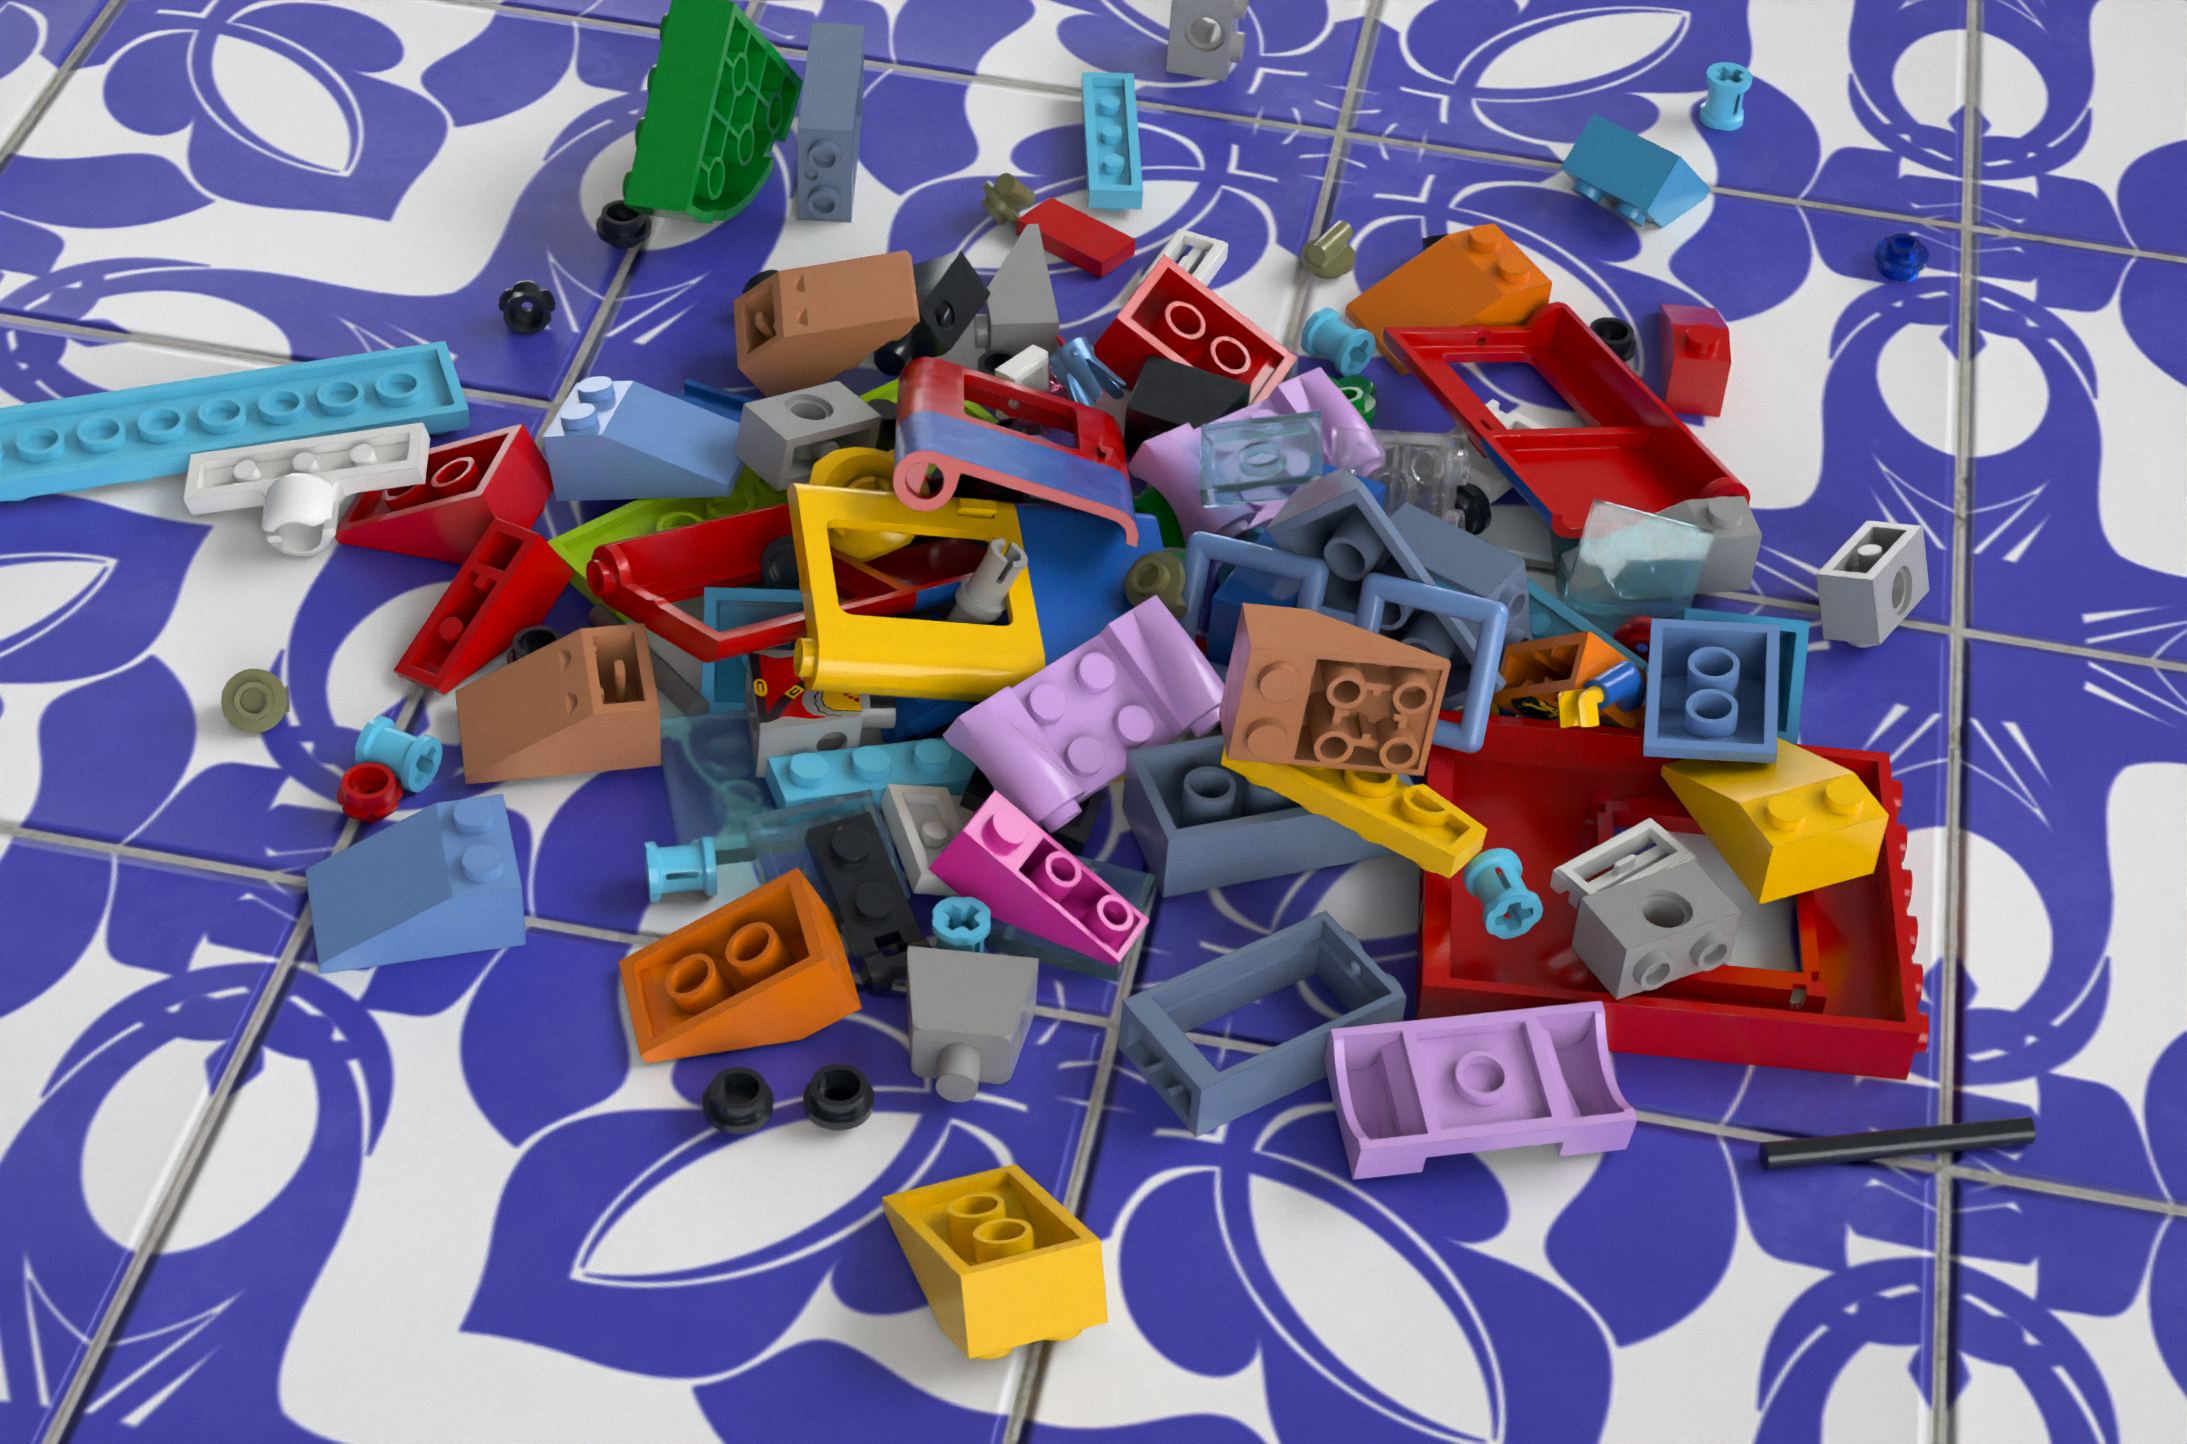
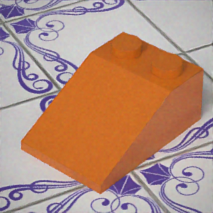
M1495 223L1478 225L1471 229L1448 234L1348 303L1345 314L1358 329H1365L1373 334L1376 343L1375 348L1400 375H1404L1410 372L1385 345L1383 339L1384 327H1467L1477 324L1485 326H1526L1534 312L1549 303L1552 281Z
M798 867L618 961L639 1053L646 1063L798 1041L862 1009L835 917Z

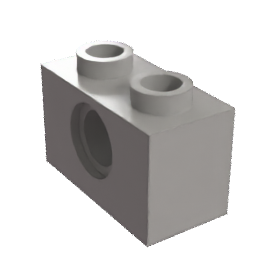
M1172 0L1166 72L1226 81L1232 63H1241L1246 33L1237 31L1238 19H1245L1249 0ZM1202 17L1213 19L1217 23L1207 22Z
M840 381L743 404L734 455L776 491L785 490L792 483H809L813 465L834 450L850 447L875 449L882 416Z
M1867 520L1816 573L1823 639L1847 641L1849 645L1854 647L1881 645L1928 593L1929 580L1923 526Z
M1692 861L1581 897L1571 948L1611 995L1618 1000L1644 990L1657 989L1665 983L1700 971H1710L1721 964L1730 962L1741 910L1697 862Z

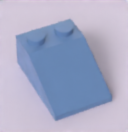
M595 376L584 379L581 382H576L543 436L556 501L730 497L746 466L734 455L740 423L635 381H612L609 377Z
M1651 618L1643 756L1776 764L1780 625Z
M503 794L434 803L305 869L320 974L526 945L522 884Z

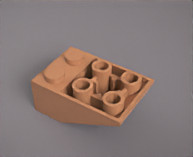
M907 250L781 270L733 301L738 369L767 398L822 385L841 372L856 368L869 354L889 341L903 338L914 325L920 322L912 257Z
M1242 603L1219 711L1227 759L1423 776L1451 667L1450 660L1309 609Z
M645 623L579 629L455 691L466 785L662 766L660 707Z

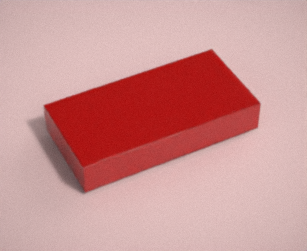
M1052 197L1017 219V236L1020 237L1027 224H1039L1044 250L1099 278L1104 277L1135 255L1136 239Z

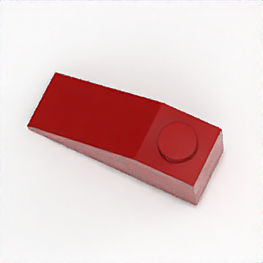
M1660 303L1659 327L1663 403L1673 413L1720 417L1731 366L1729 328L1715 308Z
M495 517L393 671L401 678L445 695L512 646V639L517 632L526 627L542 624L574 575V572L541 534Z

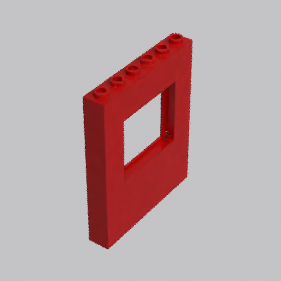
M1440 710L1438 719L1461 724L1463 712ZM1489 715L1483 746L1475 753H1466L1431 744L1424 775L1421 776V784H1425L1487 828L1482 850L1478 854L1496 848L1509 849L1517 854L1523 868L1521 878L1527 890L1538 895L1542 903L1543 912L1540 920L1528 932L1515 938L1501 939L1487 932L1482 920L1484 909L1479 898L1468 893L1464 885L1462 876L1467 864L1450 879L1439 873L1429 872L1419 867L1415 1020L1602 1001L1605 1010L1608 1050L1612 1052L1907 1080L1914 1054L1925 1053L1929 1036V1018L1927 1013L1918 1012L1917 1006L1923 989L1922 964L1913 963L1912 961L1917 944L1918 921L1916 916L1907 915V908L1909 907L1912 895L1913 877L1910 869H1902V862L1904 861L1907 848L1906 824H1897L1902 803L1901 780L1892 779L1889 753L1794 744L1853 771L1889 815L1874 873L1795 895L1802 973L1720 965L1710 971H1700L1665 983L1657 989L1644 990L1616 1000L1571 948L1578 910L1568 903L1569 891L1566 890L1558 894L1550 887L1552 872L1555 868L1613 838L1614 826L1631 828L1648 818H1652L1666 831L1706 835L1661 776L1662 765L1684 760V758L1643 756L1645 729L1604 725L1560 728V721ZM1614 865L1593 875L1585 881L1589 883L1590 881L1611 871L1612 869H1614ZM1499 868L1495 869L1497 875L1502 872ZM1508 912L1503 915L1506 919L1510 918ZM1793 989L1804 990L1803 998L1799 1003L1790 1002Z

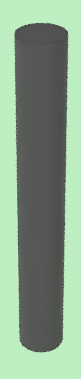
M603 604L594 606L588 614V622L593 627L626 625L621 618L615 616ZM649 646L656 688L689 720L696 722L703 719L709 711V702Z

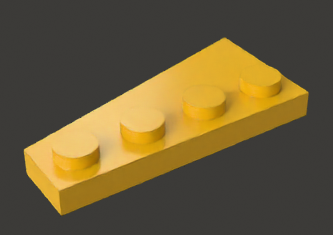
M1224 745L1221 765L1245 776L1249 782L1257 786L1267 787L1301 804L1310 813L1323 815L1357 832L1361 838L1368 842L1381 844L1415 861L1419 867L1426 871L1439 873L1450 879L1482 850L1487 828L1425 784L1408 786L1398 779V774L1231 760L1227 759Z

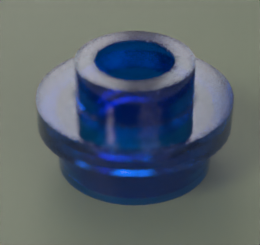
M1896 233L1882 238L1876 243L1874 258L1877 261V270L1881 275L1894 281L1904 282L1918 277L1920 271L1927 266L1929 252L1916 237L1905 233Z

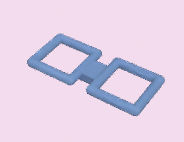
M1204 531L1194 532L1189 537L1183 566L1185 585L1181 593L1188 611L1180 621L1182 627L1194 643L1197 636L1210 559L1300 580L1301 585L1296 608L1309 609L1379 634L1385 601L1479 623L1480 628L1461 724L1437 719L1431 744L1466 753H1475L1481 749L1484 743L1509 616L1505 604L1483 597L1374 572L1368 574L1363 580L1358 609H1348L1323 602L1329 568L1321 559ZM1209 661L1225 684L1229 666Z

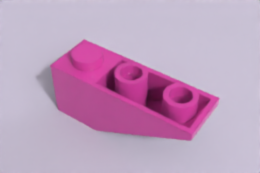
M996 790L962 825L928 868L961 897H973L982 901L990 909L991 917L1114 967L1122 960L1150 921Z

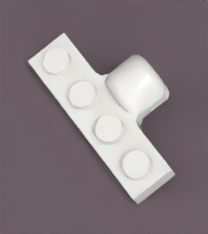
M422 422L191 454L183 500L191 515L264 506L261 529L267 531L266 538L274 548L294 556L314 555L320 553L332 543L336 535L340 503L346 496L360 492L425 484L430 437Z

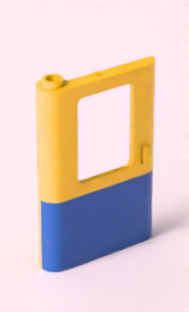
M792 483L788 487L787 497L799 573V587L802 594L807 629L806 638L799 637L795 644L793 655L794 674L796 677H803L805 688L808 691L981 703L1008 685L1010 688H1013L1099 635L1109 623L1135 608L1125 594L1126 575L1133 563L1141 556L1153 551H1164L1158 521L1153 514L1135 513L1139 532L1138 546L1135 547L1125 544L1123 527L1119 523L1072 507L951 497L941 508L925 512L916 511L904 505L894 491ZM843 528L984 540L989 543L994 539L1002 538L1006 541V545L1001 551L1002 555L1006 552L1010 542L1015 543L1026 553L1028 562L1025 568L1020 571L1005 596L1010 625L995 626L863 616L844 612L838 603L827 529Z

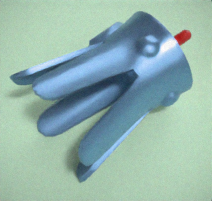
M1056 336V341L1061 348L1050 357L1048 364L1061 385H1065L1071 401L1096 408L1093 399L1098 400L1101 398V387L1114 399L1124 397V393L1118 385L1126 386L1127 384L1095 356L1094 348L1092 345H1089L1086 337L1076 338L1066 344L1061 336Z

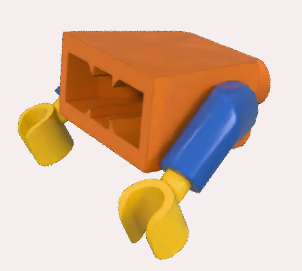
M1586 631L1507 644L1499 672L1506 681V685L1501 691L1493 693L1489 715L1510 717L1519 715L1523 718L1560 721V728L1604 725L1645 729L1646 706L1642 703L1646 695L1648 681L1646 672L1595 634Z

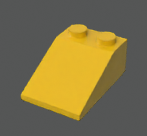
M1778 737L1776 764L1684 759L1662 765L1661 776L1758 905L1874 873L1889 815L1853 771Z
M1013 1164L882 1197L883 1211L941 1330L968 1359L1001 1358L1010 1354L1014 1347L1043 1339L1050 1341L1072 1339L1080 1335L1085 1328L1108 1322L1101 1240L1018 1165Z

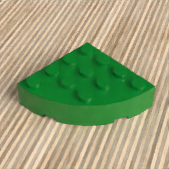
M671 0L669 13L664 14L660 23L659 36L661 47L657 64L651 67L648 74L647 90L649 98L645 115L639 119L635 130L637 149L632 169L627 171L623 180L624 205L640 215L713 224V220L727 221L737 216L746 208L767 181L774 167L773 158L768 156L775 141L785 142L794 119L803 81L734 1Z

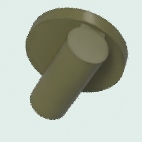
M1009 173L1001 174L996 179L995 185L989 180L981 185L986 193L981 203L1001 225L1010 220L1017 226V219L1021 217L1019 211L1030 208L1035 202L1034 192Z
M1339 220L1319 239L1306 243L1302 248L1301 254L1303 266L1317 277L1323 279L1338 278L1350 272L1354 268L1356 253L1348 245V240L1353 236V229L1350 224Z
M1153 551L1141 556L1133 563L1126 575L1124 585L1126 597L1133 606L1136 607L1157 595L1176 620L1183 618L1188 611L1181 596L1185 585V571L1179 560L1168 552Z
M243 670L235 674L222 690L221 704L224 716L233 726L244 732L261 733L268 731L282 720L286 712H290L289 688L284 686L274 674L266 670Z

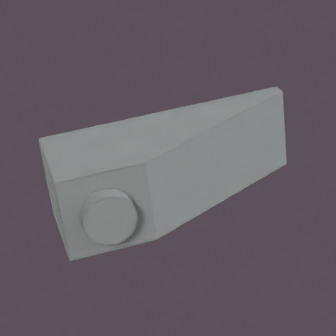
M1027 224L987 287L991 294L984 303V314H976L974 317L976 348H985L986 352L991 350H1008L1019 354L1033 344L1048 351V358L1050 359L1058 350L1056 336H1059V318L1039 224Z
M1721 496L1685 500L1561 553L1559 563L1575 602L1744 591L1750 588L1762 533L1745 496Z

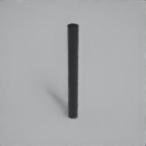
M2014 1117L1762 1142L1759 1146V1159L1763 1170L1767 1171L2027 1145L2034 1143L2036 1132L2031 1117Z

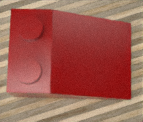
M1163 254L1093 346L1095 356L1127 384L1126 387L1131 391L1134 390L1146 358L1149 354H1153L1251 385L1249 406L1268 398L1298 358L1165 254Z
M524 424L429 448L425 484L357 493L337 525L335 539L341 544L464 565L495 517L531 530L537 517L544 511L545 503L554 488L549 465Z

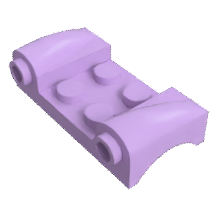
M1318 367L1278 384L1268 398L1196 429H1193L1189 423H1186L1144 441L1128 464V470L1133 477L1140 478L1154 486L1168 501L1180 524L1186 550L1189 537L1197 531L1244 541L1252 532V529L1256 527L1266 529L1295 490L1301 486L1320 461L1340 469L1344 468L1351 473L1365 478L1374 479L1379 478L1383 474L1384 470L1381 468V464L1386 459L1387 454L1360 413L1321 367Z
M1154 595L1109 623L1099 635L1013 688H1010L1008 685L958 716L943 736L951 747L962 752L979 767L997 792L1040 828L1045 826L1049 833H1053L1082 812L1078 805L1079 803L1125 774L1127 751L1173 744L1191 731L1197 738H1200L1221 724L1219 711L1225 684L1184 628L1164 606L1159 597Z
M1602 1001L1330 1030L1323 1060L1353 1180L1422 1172L1426 1157L1555 1143L1559 1157L1625 1150L1637 1123L1635 1110L1622 1096L1613 1073L1607 1044L1605 1010Z

